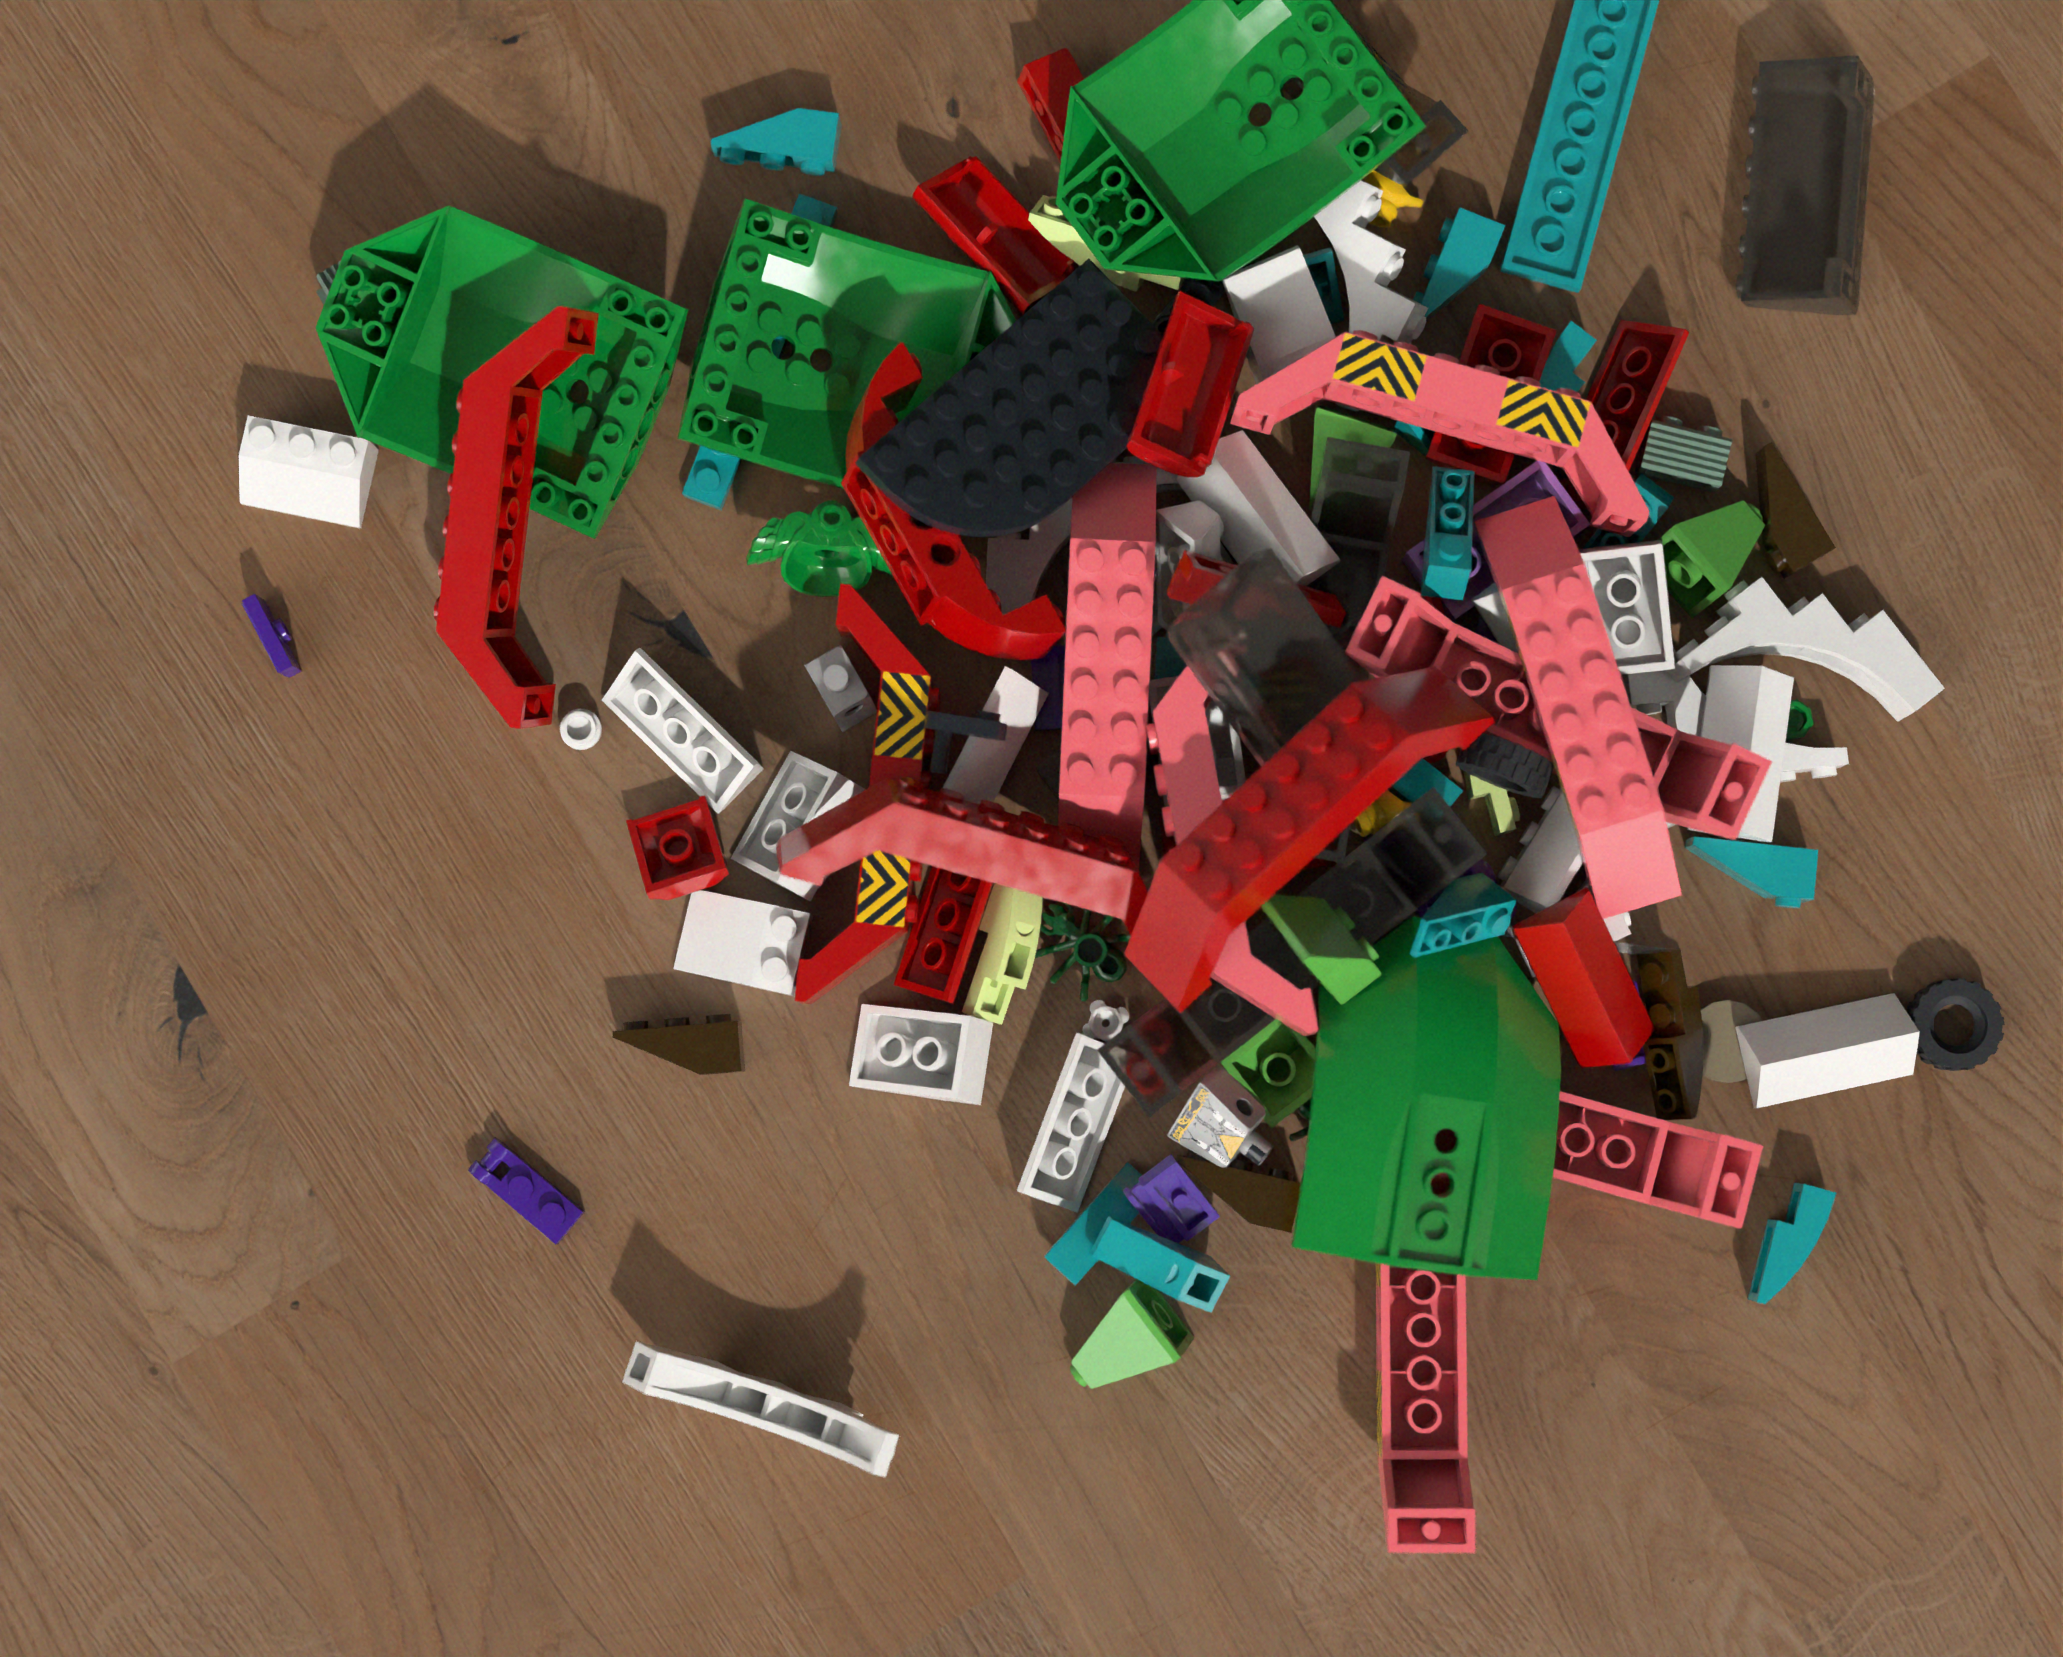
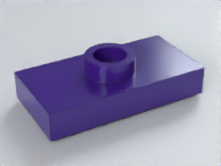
M253 594L243 599L241 604L277 672L288 678L302 672L287 644L288 641L292 640V637L282 619L278 618L275 620L265 600L258 595Z

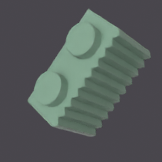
M1659 416L1658 421L1652 419L1642 440L1635 474L1640 475L1643 473L1645 476L1652 477L1653 479H1660L1661 481H1668L1714 493L1723 483L1732 439L1722 437L1723 431L1715 427L1699 426L1698 430L1682 427L1683 421L1674 417Z

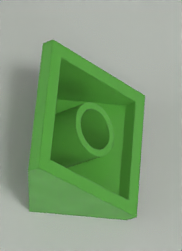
M1276 1018L1220 1061L1228 1073L1265 1108L1266 1115L1263 1120L1271 1129L1312 1097L1316 1048L1306 1036H1302Z

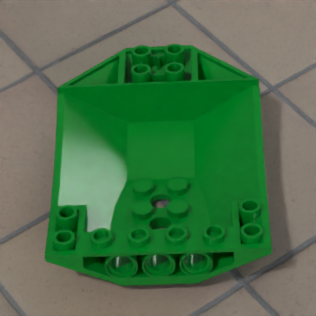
M1192 0L1139 42L1075 86L1070 87L1055 204L1104 269L1219 282L1258 258L1351 189L1427 126L1333 0ZM1291 78H1300L1304 84L1302 94L1294 100L1286 99L1283 94L1284 84ZM1258 103H1265L1271 109V118L1264 126H1254L1249 119L1250 110Z
M745 198L712 287L691 363L677 439L844 489L841 482L847 472L845 458L847 438L855 411L883 360L899 343L903 342L908 352L916 355L921 364L923 376L907 408L896 413L900 422L1017 320L991 270L984 271L873 241ZM776 337H783L791 344L792 353L786 360L777 358L772 352V342ZM815 349H824L831 355L832 365L828 371L818 372L811 366L810 356Z
M446 206L345 250L315 328L357 437L451 474L454 471L455 462L452 441L455 432L458 430L460 413L457 410V397L459 391L463 388L464 379L557 306L599 313L594 355L583 354L543 390L529 508L594 539L600 532L640 462L670 388L689 309L502 226L455 207ZM577 380H583L589 389V395L582 403H577L571 396V387Z
M1409 916L1371 945L1379 955L1373 962L1382 973L1381 976L1343 1005L1336 1000L1323 984L1317 987L1319 988L1318 1032L1305 1160L1291 1247L1389 1266L1474 1277L1537 1280L1556 1151L1561 1076L1559 1024L1498 936L1414 957L1410 953L1422 918ZM1444 1128H1450L1456 1135V1144L1447 1153L1439 1152L1434 1144L1435 1135ZM1445 1172L1450 1180L1449 1188L1444 1194L1436 1196L1430 1188L1431 1179L1437 1173Z

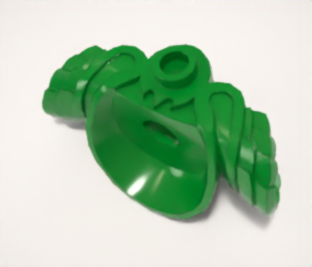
M827 500L818 504L811 514L798 511L790 513L785 519L772 517L765 527L759 530L757 537L753 539L751 549H749L746 557L747 565L755 563L759 565L782 558L780 570L784 581L796 591L818 597H838L840 584H849L856 591L861 589L871 577L872 566L877 570L885 571L892 575L861 518H851L846 507L833 500Z

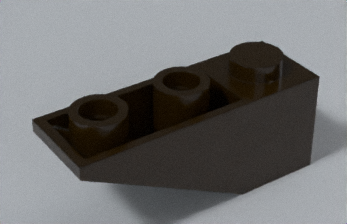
M731 1014L707 1015L706 1024L690 1025L689 1017L664 1019L665 1027L648 1028V1021L624 1022L623 1031H612L613 1038L699 1075L745 1072L742 1022L731 1021Z
M1188 1149L1186 1157L1177 1155L1176 1160L1181 1166L1248 1223L1292 1233L1301 1183L1293 1181V1172L1270 1167L1268 1175L1252 1172L1253 1163L1236 1159L1227 1167H1219Z

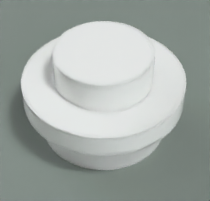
M587 709L570 711L564 716L560 725V734L563 741L576 750H586L593 747L599 741L602 733V725L599 718Z

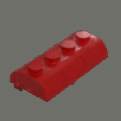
M969 156L967 159L919 184L913 193L912 198L932 217L946 232L947 236L960 247L980 270H991L1002 294L1016 307V310L1022 316L1075 269L1074 264L1076 262L1059 251L1042 236L1028 220L1030 212L977 156Z
M1178 292L1158 349L1148 385L1142 397V403L1132 433L1127 442V448L1134 456L1175 475L1200 477L1205 474L1206 468L1212 463L1255 330L1251 323L1239 320L1186 293Z

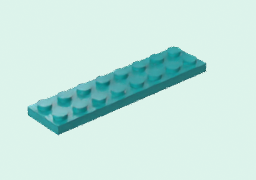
M1574 0L1500 272L1579 293L1581 290L1659 0Z

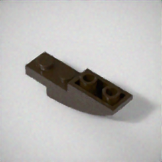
M1680 948L1643 951L1636 954L1647 1013L1655 1028L1643 1045L1656 1117L1661 1120L1694 1119L1697 1117L1700 1102L1704 1054L1697 985L1687 986Z

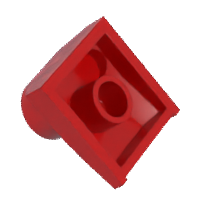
M705 795L697 800L645 817L626 820L649 899L671 900L712 887L729 874L727 861L723 855Z

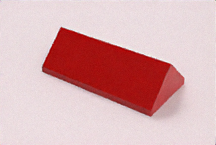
M1479 303L1458 364L1474 369L1476 365H1485L1497 369L1500 372L1499 376L1513 380L1516 377H1528L1539 382L1557 330ZM1434 431L1425 459L1438 467L1474 471V482L1503 485L1515 454Z
M1620 320L1586 400L1591 401L1628 472L1689 335L1686 329Z
M932 866L919 905L917 923H913L893 985L955 1005L994 883Z
M1586 887L1511 926L1578 1065L1583 1068L1631 1063L1655 1028L1589 889Z

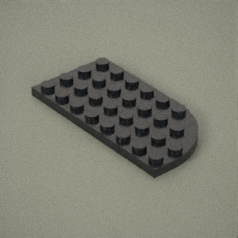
M1087 259L864 452L855 464L899 508L919 521L937 529L972 537L1001 536L1025 530L1047 519L1059 510L1127 448V442L1132 433L1142 403V397L1148 385L1164 335L1090 259Z

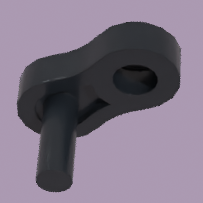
M976 710L975 718L927 711L924 728L936 731L929 772L946 774L953 734L1005 741L1008 724L1000 722L1001 714Z

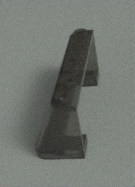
M1858 55L1759 62V75L1754 76L1752 80V96L1754 101H1756V113L1749 119V136L1753 140L1752 155H1748L1746 159V176L1750 180L1749 194L1744 195L1742 204L1744 219H1747L1746 234L1741 235L1739 242L1740 257L1744 259L1743 274L1737 276V297L1741 299V302L1746 307L1829 315H1856L1860 298L1875 92L1873 78Z
M1271 548L1252 553L1182 612L1168 629V638L1261 767L1352 683L1364 681Z

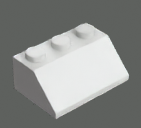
M248 415L239 452L240 503L361 529L379 450L370 441L362 438Z
M1201 500L1156 510L1158 624L1195 655L1220 623L1221 613L1171 599L1166 591L1184 550L1223 561L1220 554V537L1223 535L1224 530L1220 514Z
M790 751L731 859L800 897L811 901L820 886L780 875L776 852L778 840L785 834L845 802L865 789L840 773Z
M1555 786L1549 791L1541 805V808L1545 809L1546 812L1540 822L1537 824L1532 821L1521 836L1519 842L1525 846L1517 859L1510 856L1497 876L1503 880L1500 887L1514 897L1516 902L1534 913H1538L1559 902L1583 863L1577 836L1562 789H1558Z

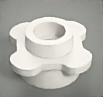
M1102 1000L1092 1002L1090 1005L1091 1016L1089 1022L1083 1026V1034L1092 1039L1104 1040L1107 1045L1112 1047L1119 1045L1122 1041L1120 1033L1123 1024L1129 1020L1128 1011L1123 1007L1115 1009L1106 1006ZM1104 1019L1109 1020L1110 1025L1108 1027L1102 1026Z

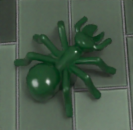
M1064 903L1068 907L1067 912L1058 904H1050L1049 908L1054 912L1055 917L1048 915L1046 912H1043L1042 916L1046 924L1053 929L1050 930L1041 924L1040 930L1048 936L1054 934L1067 935L1069 941L1037 949L1035 958L1074 947L1073 953L1050 977V982L1055 984L1077 960L1082 965L1080 1000L1087 1001L1090 967H1092L1094 974L1104 982L1112 983L1124 976L1127 971L1125 955L1117 947L1109 944L1129 942L1131 935L1129 933L1104 937L1100 934L1114 918L1109 915H1105L1095 928L1088 932L1092 910L1084 908L1081 926H1076L1073 915L1074 905Z

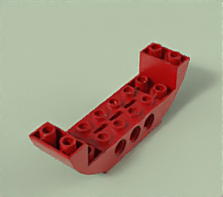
M901 342L883 360L855 411L847 438L845 455L847 472L841 484L921 626L929 623L948 639L969 650L991 657L1012 660L1044 658L1066 632L1064 627L1065 619L1061 610L1055 604H1051L1047 595L1003 615L1001 612V601L997 593L991 588L988 589L981 577L980 564L973 553L967 552L960 539L961 535L937 529L910 516L893 503L855 464L864 452L899 423L896 413L907 408L923 379L922 367L915 354L909 353L905 344Z

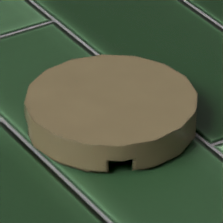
M1724 1000L1707 1004L1701 1008L1704 1053L1703 1076L1709 1080L1721 1083L1743 1081L1747 1077L1735 1027L1763 1020L1756 1011L1744 1003Z

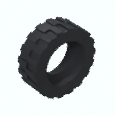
M1484 733L1464 751L1460 750L1455 763L1461 770L1482 781L1510 792L1533 798L1543 797L1554 769L1553 762L1544 756L1503 738Z
M1946 979L1926 985L1927 988L1919 990L1914 995L1915 998L1912 1002H1909L1907 1010L1908 1015L1920 1031L1916 1054L1921 1057V1061L1926 1064H1932L1935 1066L1934 1068L1940 1070H1969L1975 1068L1974 1066L1984 1064L1988 1061L1987 1058L1990 1055L1996 1053L1999 1041H2002L2004 1035L2002 1033V1027L2005 1025L2004 1017L2001 1016L1999 1002H1995L1992 997L1993 994L1989 990L1981 988V984L1974 981L1967 982L1966 979ZM1946 1005H1961L1973 1017V1033L1961 1045L1946 1044L1935 1033V1016Z

